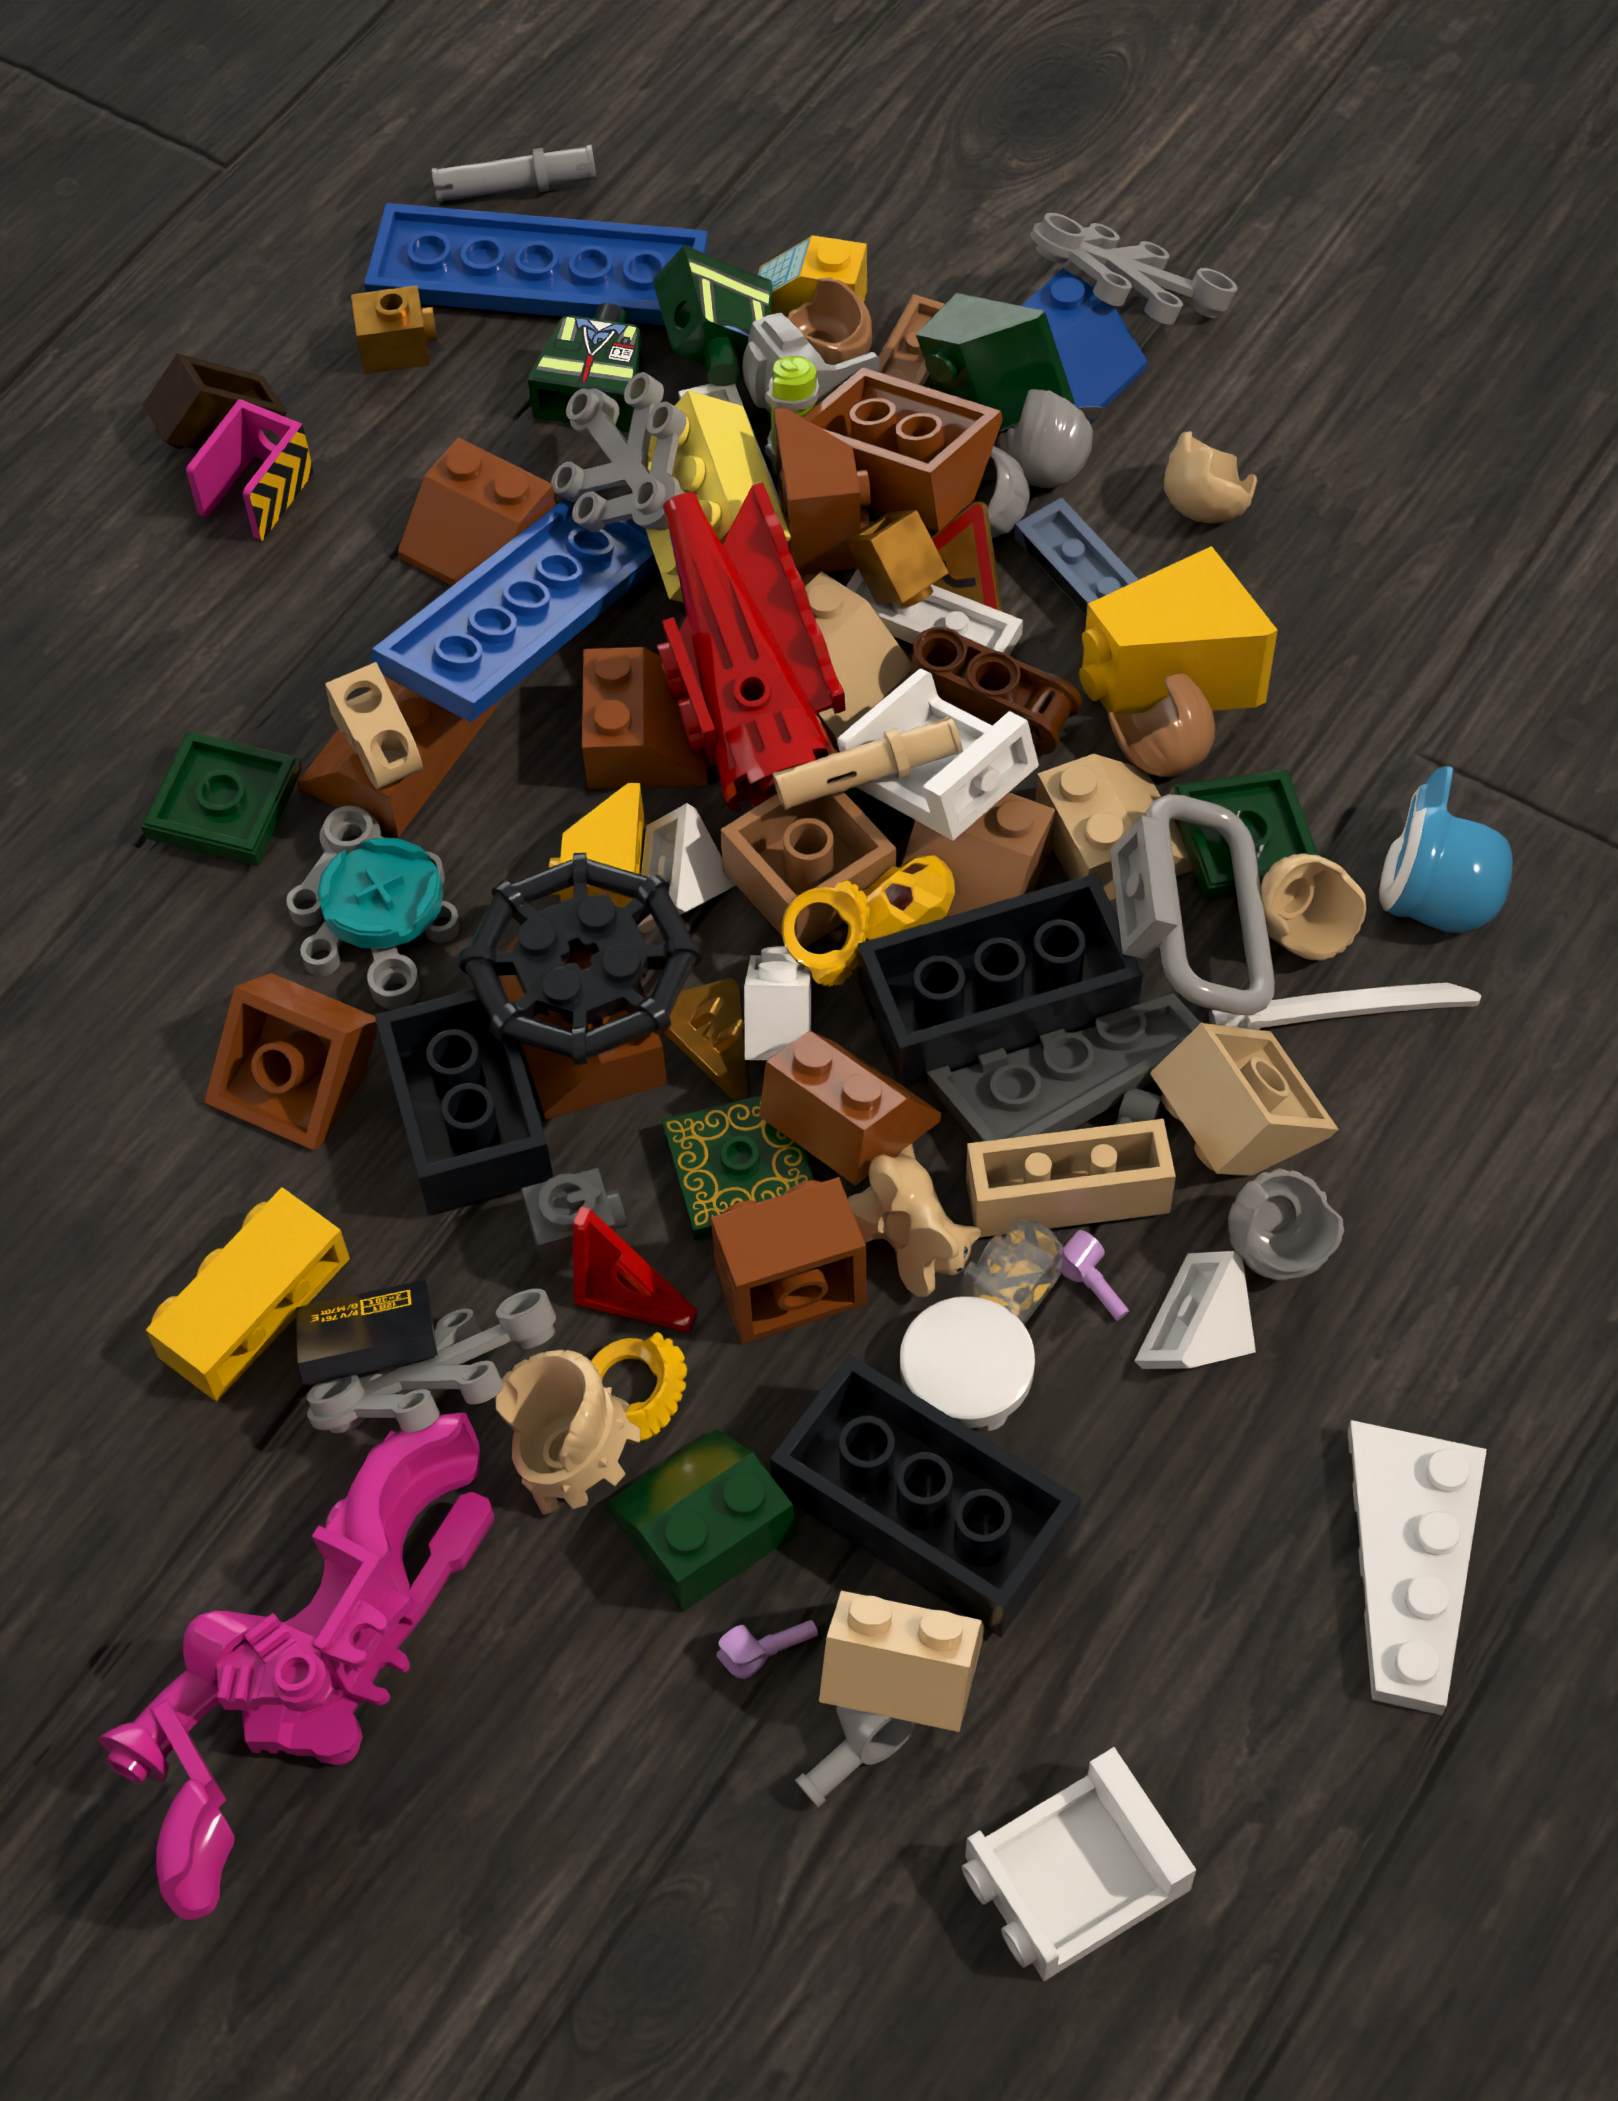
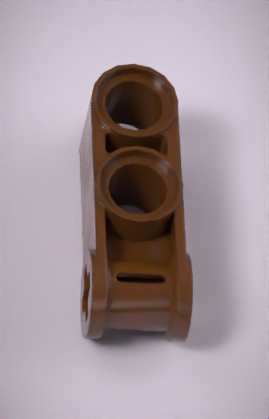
M931 627L922 631L915 639L912 652L911 675L919 669L931 673L940 699L992 726L1009 711L1026 719L1037 754H1050L1054 752L1060 742L1059 730L1067 717L1076 715L1083 704L1082 696L1077 688L1064 678L1040 671L1012 658L1006 653L993 650L964 637L953 629Z

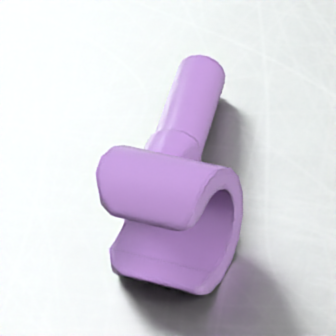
M1079 1230L1063 1247V1252L1059 1256V1269L1070 1280L1075 1282L1083 1281L1088 1289L1091 1288L1115 1320L1118 1321L1129 1312V1309L1105 1281L1103 1275L1094 1268L1104 1256L1105 1251L1097 1239L1086 1231Z
M809 1620L778 1633L769 1634L757 1641L744 1625H739L729 1630L720 1638L719 1647L721 1649L717 1652V1657L732 1675L737 1678L746 1679L755 1674L764 1665L768 1657L777 1654L778 1651L818 1636L817 1628L814 1622Z

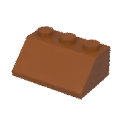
M864 367L802 417L852 446L856 471L867 470L871 505L865 507L886 514L894 511L917 510L925 527L938 532L974 501L1002 423L1000 410Z
M383 675L414 738L422 760L423 770L376 789L368 778L358 754L354 753L344 732L341 733L338 729L297 781L298 789L336 808L343 806L360 807L377 820L380 829L399 838L496 709L495 703L470 723Z
M608 891V892H605V893L598 894V895H604V896L608 897L609 899H611L610 894H609V891ZM518 937L503 951H513ZM589 951L574 952L570 954L569 959L564 961V964L576 963L581 970L591 967V956L594 953ZM516 975L499 976L509 1002L516 1003L525 995ZM639 981L637 985L638 993L645 998L642 985ZM548 1010L549 1016L538 1013L533 1018L572 1031L573 1024L565 1022L563 1014ZM623 1010L588 1024V1030L629 1013ZM650 1033L588 1058V1064L574 1065L572 1058L520 1042L545 1120L667 1085L663 1046L659 1035L655 1033Z

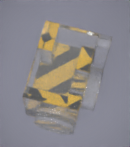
M1019 1218L1005 1237L997 1234L990 1240L979 1259L978 1265L971 1261L965 1268L963 1275V1297H978L996 1302L1007 1308L1009 1312L1018 1317L1025 1325L1061 1276L1064 1245L1058 1242L1054 1233L1043 1224L1033 1220L1025 1222Z

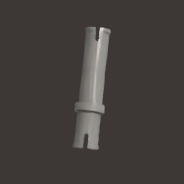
M592 144L586 145V147L544 153L543 148L532 149L533 155L442 169L432 168L437 203L538 187L539 192L550 191L549 185L588 179L597 180Z

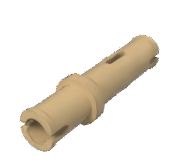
M949 716L899 733L897 728L886 730L883 732L884 738L775 772L772 775L780 802L784 810H787L791 807L837 792H843L896 774L897 778L901 779L911 775V768L962 753V743L954 720Z

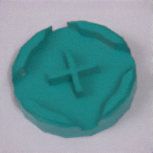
M373 838L360 842V849L353 850L349 854H347L345 849L333 857L320 876L317 896L326 926L342 941L360 948L387 949L410 942L429 929L440 913L444 893L438 869L431 862L430 855L420 846L399 838Z

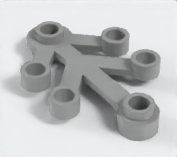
M1047 213L1042 222H1038L1033 226L1030 233L1031 238L1037 244L1036 250L1040 255L1056 263H1066L1069 259L1097 280L1093 289V293L1097 298L1113 306H1122L1133 287L1148 299L1144 307L1146 314L1164 324L1171 325L1175 323L1183 307V302L1177 296L1165 291L1161 287L1190 297L1188 305L1199 314L1210 318H1216L1220 311L1228 309L1238 289L1237 285L1229 277L1209 268L1198 269L1193 280L1164 271L1170 257L1165 249L1147 241H1142L1137 246L1116 248L1120 240L1119 235L1111 228L1102 224L1091 223L1089 227L1083 228L1076 221L1064 215Z
M641 372L636 374L625 388L624 399L626 403L634 407L628 441L615 426L619 416L618 403L605 393L595 388L589 390L585 388L580 389L573 394L567 404L566 414L570 419L571 426L590 440L597 441L612 462L585 470L573 462H565L557 468L551 480L556 494L569 502H576L573 507L572 518L574 522L590 532H598L606 524L632 518L636 524L645 529L666 530L669 527L663 504L668 499L685 493L680 488L679 481L672 476L679 436L683 433L686 426V415L671 403L661 402L664 394L663 385L647 373ZM652 434L658 439L649 471L645 464ZM628 484L633 490L631 494L608 501L594 493Z
M343 806L335 809L327 816L320 831V843L324 853L302 885L294 887L286 898L290 917L297 925L313 926L324 918L317 892L320 876L332 858L345 849L347 854L353 850L360 849V842L373 838H384L381 836L377 820L364 809L357 806ZM351 836L359 837L352 841H344L346 838ZM425 851L430 855L431 862L438 869L443 885L445 874L440 857L432 852ZM442 900L441 911L435 919L446 917L450 921L443 926H433L431 924L429 929L424 931L425 936L435 943L449 942L460 931V921L456 907L450 902ZM304 901L316 902L313 907L306 910L297 908ZM325 921L316 934L309 936L303 941L300 948L304 967L314 976L332 974L337 970L341 961L338 948L343 941L326 926ZM396 946L387 949L371 948L374 962L368 969L367 981L373 1000L381 1007L390 1010L411 1005L420 992V980L414 962L407 956L400 955ZM320 950L330 952L326 958L320 960L311 958L315 952ZM393 984L405 985L399 990L386 991Z
M529 1289L507 1298L496 1310V1316L500 1324L483 1332L473 1310L460 1309L447 1314L436 1325L435 1338L438 1355L434 1358L317 1383L307 1394V1400L310 1404L307 1416L311 1425L315 1429L342 1433L357 1427L366 1418H396L402 1431L414 1433L431 1426L440 1416L431 1392L427 1389H460L465 1402L468 1404H480L494 1398L502 1391L504 1385L492 1361H480L472 1365L459 1364L511 1341H515L521 1349L534 1348L548 1341L555 1333L553 1324L556 1321V1314L546 1292L542 1289ZM401 1390H414L405 1395L394 1394Z

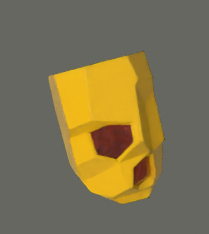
M935 855L916 856L899 867L892 866L869 888L863 890L868 900L866 905L869 906L870 910L867 920L869 928L865 932L867 938L872 940L943 919L947 915L955 895L954 878L946 863Z

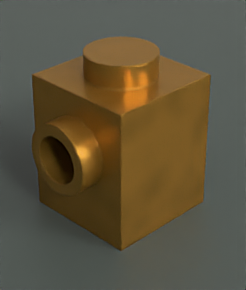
M418 285L351 295L356 336L364 374L430 365L427 342L437 341V332L433 308H421Z
M917 510L889 512L844 541L876 604L900 603L902 608L915 605L934 592L931 584L949 573Z

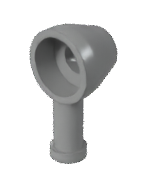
M837 1706L836 1713L846 1739L806 1775L802 1773L796 1778L795 1782L817 1807H820L826 1801L824 1797L862 1763L867 1765L879 1763L901 1748L912 1734L916 1723Z

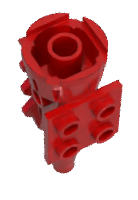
M763 482L751 486L723 544L704 513L696 493H682L668 499L663 504L687 617L680 631L674 617L662 621L667 642L657 645L662 661L661 666L672 697L675 698L681 695L685 697L677 700L690 747L693 753L704 749L710 767L717 765L723 796L727 807L732 811H740L739 800L751 799L753 808L776 795L777 790L773 780V773L838 753L817 713L831 708L834 715L846 711L845 692L836 676L824 636L815 620L804 583L792 559L783 527L774 511Z

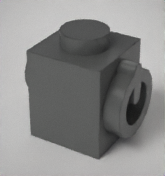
M599 1168L576 1174H559L546 1182L521 1188L543 1274L573 1267V1222L580 1207L591 1209L616 1234V1229L627 1226L617 1188L605 1191Z

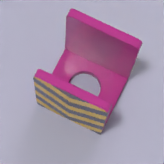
M239 399L188 464L186 473L199 515L208 518L254 457L264 460L265 462L243 490V498L253 536L264 540L313 475L314 471L302 423ZM262 429L272 431L281 438L277 446L266 438Z

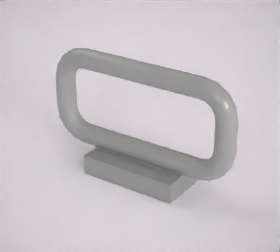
M1168 794L1157 798L1149 806L1145 816L1141 815L1110 849L1122 954L1146 959L1156 947L1160 948L1161 962L1167 980L1174 990L1187 1001L1204 1008L1234 1015H1254L1266 1009L1272 1000L1275 978L1264 906L1261 899V885L1255 845L1251 833L1239 817L1220 805L1184 795ZM1171 819L1213 829L1222 835L1228 843L1250 983L1248 990H1240L1205 981L1197 976L1189 966L1169 829V821Z

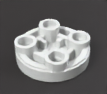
M954 1297L937 1302L925 1309L913 1320L903 1337L900 1350V1374L904 1388L968 1428L991 1431L1002 1426L1007 1416L1012 1414L1024 1401L1033 1381L1035 1353L1031 1337L1018 1317L996 1302L978 1297Z

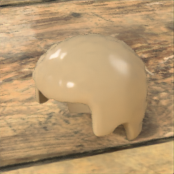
M1188 431L1180 435L1177 445L1170 453L1164 476V491L1172 506L1183 516L1197 522L1215 524L1231 521L1237 516H1241L1251 505L1257 477L1254 474H1250L1244 481H1240L1236 456L1207 446L1192 437V432Z
M1293 854L1288 858L1284 857L1272 865L1265 874L1261 884V899L1264 906L1268 936L1286 950L1304 959L1323 961L1327 958H1333L1338 953H1342L1348 945L1353 943L1354 937L1360 931L1361 924L1364 922L1367 910L1364 892L1340 865L1321 856Z

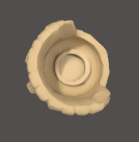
M571 1350L542 1352L530 1356L529 1360L525 1359L514 1365L513 1371H509L501 1379L504 1385L503 1389L494 1397L495 1409L502 1419L514 1430L512 1441L513 1463L517 1472L523 1477L521 1483L533 1494V1498L543 1515L552 1513L559 1508L557 1498H564L572 1509L587 1505L588 1496L586 1490L603 1478L612 1485H617L626 1474L618 1463V1459L626 1442L630 1444L640 1443V1428L628 1421L625 1411L630 1407V1404L621 1398L611 1395V1387L605 1388L603 1386L598 1370L595 1369V1365L587 1357Z

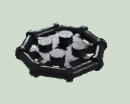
M587 852L573 853L572 860L512 883L505 880L500 881L492 888L493 899L469 947L464 948L459 955V968L462 972L469 975L490 1020L489 1032L499 1041L513 1039L572 1058L574 1065L588 1064V1058L650 1033L662 1035L671 1027L672 1023L669 1017L692 967L698 965L702 959L701 944L691 938L668 893L670 889L669 882L658 874L647 877L588 859ZM589 885L632 898V900L623 908L615 906L613 901L604 895L595 894L589 896ZM574 886V897L540 911L535 910L528 904ZM650 914L665 941L664 945H647L637 927ZM511 919H515L521 924V927L519 928L518 941L513 951H496ZM577 951L594 953L591 956V967L581 970L576 963L565 965L564 961L570 958V954ZM663 969L650 998L642 997L638 993L637 987L642 975L645 979L648 970ZM516 975L525 995L516 1003L509 1002L498 976ZM548 1010L563 1014L565 1022L573 1024L572 1031L533 1018L538 1013L549 1016ZM623 1010L629 1013L588 1030V1024Z

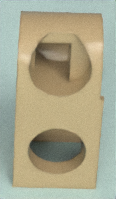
M377 662L325 683L331 715L340 732H344L354 753L358 754L368 778L376 789L423 770L422 760L414 738ZM361 687L371 688V691L346 701L347 696L353 690Z

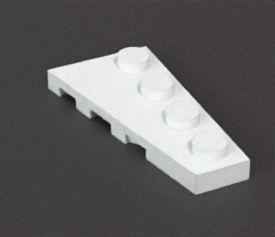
M1351 1420L1348 1427L1349 1453H1352L1354 1481L1352 1486L1355 1512H1357L1360 1547L1358 1552L1360 1574L1363 1577L1366 1605L1364 1618L1372 1700L1443 1715L1448 1700L1487 1449Z

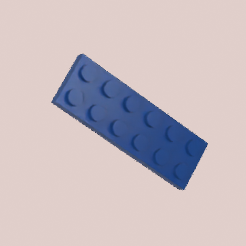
M386 203L364 286L366 292L418 285L421 304L561 317L571 315L593 319L596 308L600 304L613 303L626 311L628 315L627 322L665 326L653 278L684 245L707 254L709 247L708 231Z
M564 499L372 648L370 664L377 662L382 675L471 723L658 567L646 529L636 524L633 520L628 519L606 524L598 532H590L574 522L572 518V511L576 502H569Z

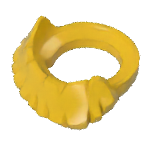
M850 881L837 883L835 888L818 887L802 892L789 904L783 916L782 938L788 953L797 963L809 968L815 982L823 984V986L841 985L846 981V978L852 975V970L858 966L857 944L865 942L867 938L865 932L869 928L867 920L870 912L869 906L866 905L868 900L862 890L858 891V886L851 884ZM811 903H824L834 908L841 919L848 925V935L842 949L832 950L825 954H814L805 950L797 941L794 932V924L799 912Z
M655 1332L645 1340L627 1338L612 1342L601 1349L591 1360L595 1365V1369L598 1370L601 1380H603L605 1373L612 1365L625 1359H637L644 1362L650 1367L654 1376L657 1377V1384L652 1395L644 1402L631 1404L625 1411L628 1421L640 1428V1441L649 1440L661 1431L660 1428L668 1425L671 1420L670 1416L674 1415L678 1409L677 1402L681 1401L683 1395L681 1392L686 1387V1382L683 1381L687 1373L686 1364L683 1363L685 1357L678 1346H673L671 1339L667 1338L664 1340L659 1332Z

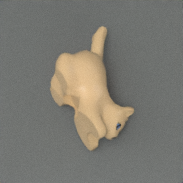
M911 1143L894 1157L885 1154L876 1156L871 1161L868 1171L871 1186L862 1193L850 1196L848 1201L864 1242L867 1243L876 1239L888 1241L895 1250L899 1275L906 1288L917 1297H927L935 1289V1273L953 1276L964 1269L965 1262L971 1253V1246L981 1236V1230L973 1226L954 1224L939 1202L931 1177L915 1159L913 1144Z

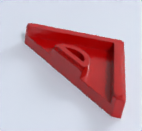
M580 1207L573 1222V1304L690 1333L697 1317V1309L591 1209Z

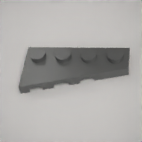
M1172 993L1097 1017L1096 1026L1075 1033H1066L1063 1028L1039 1036L1040 1044L1006 1054L1004 1048H1000L979 1055L978 1064L951 1072L947 1065L927 1072L928 1087L974 1142L1070 1131L1121 1102L1127 1091L1143 1089L1154 1083L1155 1080L1150 1072L1201 1022Z

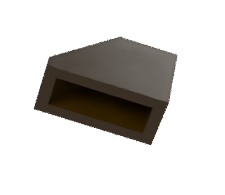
M178 353L143 403V407L156 426L157 435L165 443L177 449L188 447L200 450L239 399L284 417L287 414L264 376Z

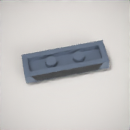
M1062 497L1015 523L1014 539L1086 617L1088 603L1139 580Z

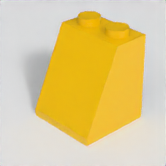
M1210 547L1088 603L1086 630L1082 633L1084 645L1083 666L1079 670V678L1088 697L1093 701L1099 700L1108 713L1134 714L1144 713L1152 709L1170 695L1164 678L1179 673L1186 674L1194 680L1205 695L1212 711L1257 708L1266 704L1278 630L1215 549Z

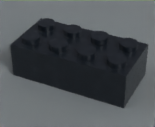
M1097 873L857 944L858 985L896 1079L902 1086L927 1079V1072L947 1065L953 1071L979 1063V1055L1000 1048H1004L1006 1054L1040 1044L1039 1036L1064 1028L1066 1033H1075L1096 1026L1097 1017L1140 1003L1143 973L1135 957L1122 954L1119 921Z
M851 1354L846 1356L770 1458L771 1477L792 1504L966 1616L982 1620L985 1628L1001 1638L1077 1530L1081 1501L1079 1496Z

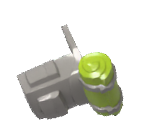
M782 313L767 315L752 322L742 364L743 379L753 402L758 408H765L771 415V431L767 438L768 444L765 446V454L771 459L772 472L776 475L774 409L787 408L800 417H804L862 367L880 372V358L874 352L836 365L826 364L801 331Z

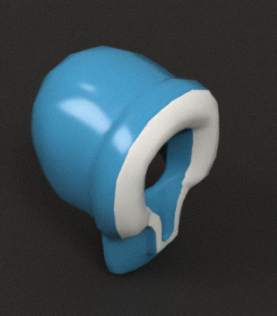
M1444 766L1434 771L1427 778L1425 784L1419 786L1412 796L1403 833L1391 844L1384 862L1379 888V900L1383 910L1392 915L1411 917L1443 932L1464 934L1477 930L1494 919L1501 911L1512 883V852L1506 838L1496 830L1484 824L1454 817L1447 811L1453 768Z

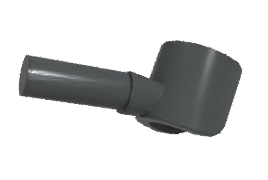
M1141 1089L1127 1091L1123 1097L1118 1118L1114 1125L1157 1120L1161 1109V1097Z

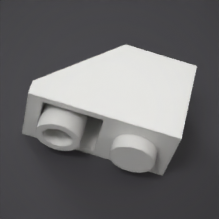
M785 946L764 948L761 950V956L750 955L744 984L745 1060H768L802 1035L811 1031V971L809 968L797 963L790 956Z

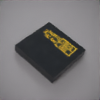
M426 1279L295 1308L297 1357L303 1385H312L434 1358L438 1355L431 1301Z

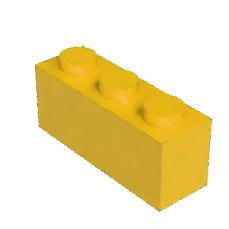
M281 1187L268 1202L259 1203L248 1213L243 1222L242 1229L223 1249L214 1250L204 1259L198 1269L197 1276L178 1296L168 1298L158 1307L153 1315L150 1326L146 1329L158 1358L217 1402L296 1318L295 1308L308 1305L350 1260L341 1230Z

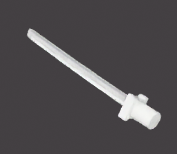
M1450 983L1390 986L1271 1000L1266 1009L1254 1015H1234L1210 1010L1208 1017L1209 1024L1260 1030V1028L1365 1014L1434 1008L1475 1007L1479 1004L1481 995L1476 991Z

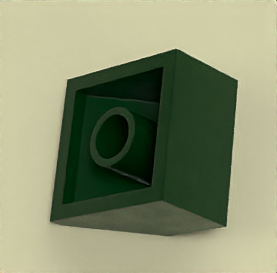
M956 293L916 334L925 360L926 369L931 376L935 390L1000 410L1002 423L999 432L1020 421L1029 390L1051 391L1067 399L1073 405L1075 404L1046 313L1043 310Z
M717 1428L605 1502V1508L682 1613L795 1537L794 1511L791 1501L752 1451Z

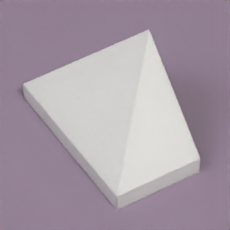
M686 803L646 826L641 875L650 877L658 874L669 882L670 889L668 893L679 915L736 886L723 871L722 857L696 808ZM650 914L637 927L639 931L646 933L656 928L657 925Z
M1235 1251L1187 1254L1134 1360L1142 1369L1193 1368L1256 1352L1243 1259Z

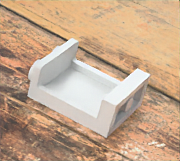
M919 669L840 735L837 744L839 751L842 752L884 738L883 732L886 730L897 728L899 733L951 716L960 735L963 748L962 753L911 768V775L898 779L896 774L856 787L954 841L1039 766L1026 719L1009 711L992 726L940 699L932 674Z
M1115 1747L1090 1761L1088 1775L986 1837H984L980 1830L967 1837L965 1857L968 1862L962 1865L963 1874L979 1901L985 1905L993 1900L1007 1922V1925L1001 1928V1932L1015 1959L1023 1968L1033 1963L1043 1981H1046L1189 1892L1196 1872L1195 1867Z

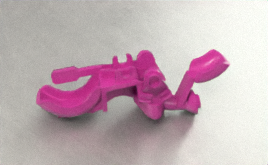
M466 1413L440 1415L431 1426L414 1433H407L402 1430L394 1432L391 1430L385 1440L377 1444L369 1452L351 1485L346 1499H342L334 1505L328 1515L325 1528L318 1526L312 1535L325 1560L321 1586L312 1602L306 1608L285 1622H280L274 1613L264 1617L213 1610L198 1615L189 1622L184 1633L183 1654L187 1670L166 1687L134 1722L119 1725L98 1737L100 1744L110 1753L105 1760L108 1766L134 1783L142 1784L146 1777L157 1782H165L169 1772V1763L166 1757L173 1749L191 1780L185 1782L171 1803L161 1826L156 1849V1873L160 1893L171 1910L179 1918L184 1920L198 1919L210 1914L216 1908L220 1898L222 1870L234 1845V1834L219 1810V1807L226 1801V1798L188 1732L210 1710L221 1703L224 1710L242 1711L245 1742L252 1753H261V1750H267L269 1753L278 1754L279 1750H283L286 1754H293L295 1756H315L321 1763L331 1765L346 1764L357 1755L363 1736L360 1724L353 1715L361 1701L381 1706L390 1700L388 1691L375 1686L374 1681L384 1667H394L402 1673H406L409 1670L410 1662L406 1654L398 1648L425 1616L450 1575L454 1572L464 1571L495 1521L493 1508L488 1498L474 1492L460 1495L430 1541L431 1556L410 1587L403 1564V1544L414 1519L429 1503L449 1491L469 1485L480 1473L481 1454L479 1442Z

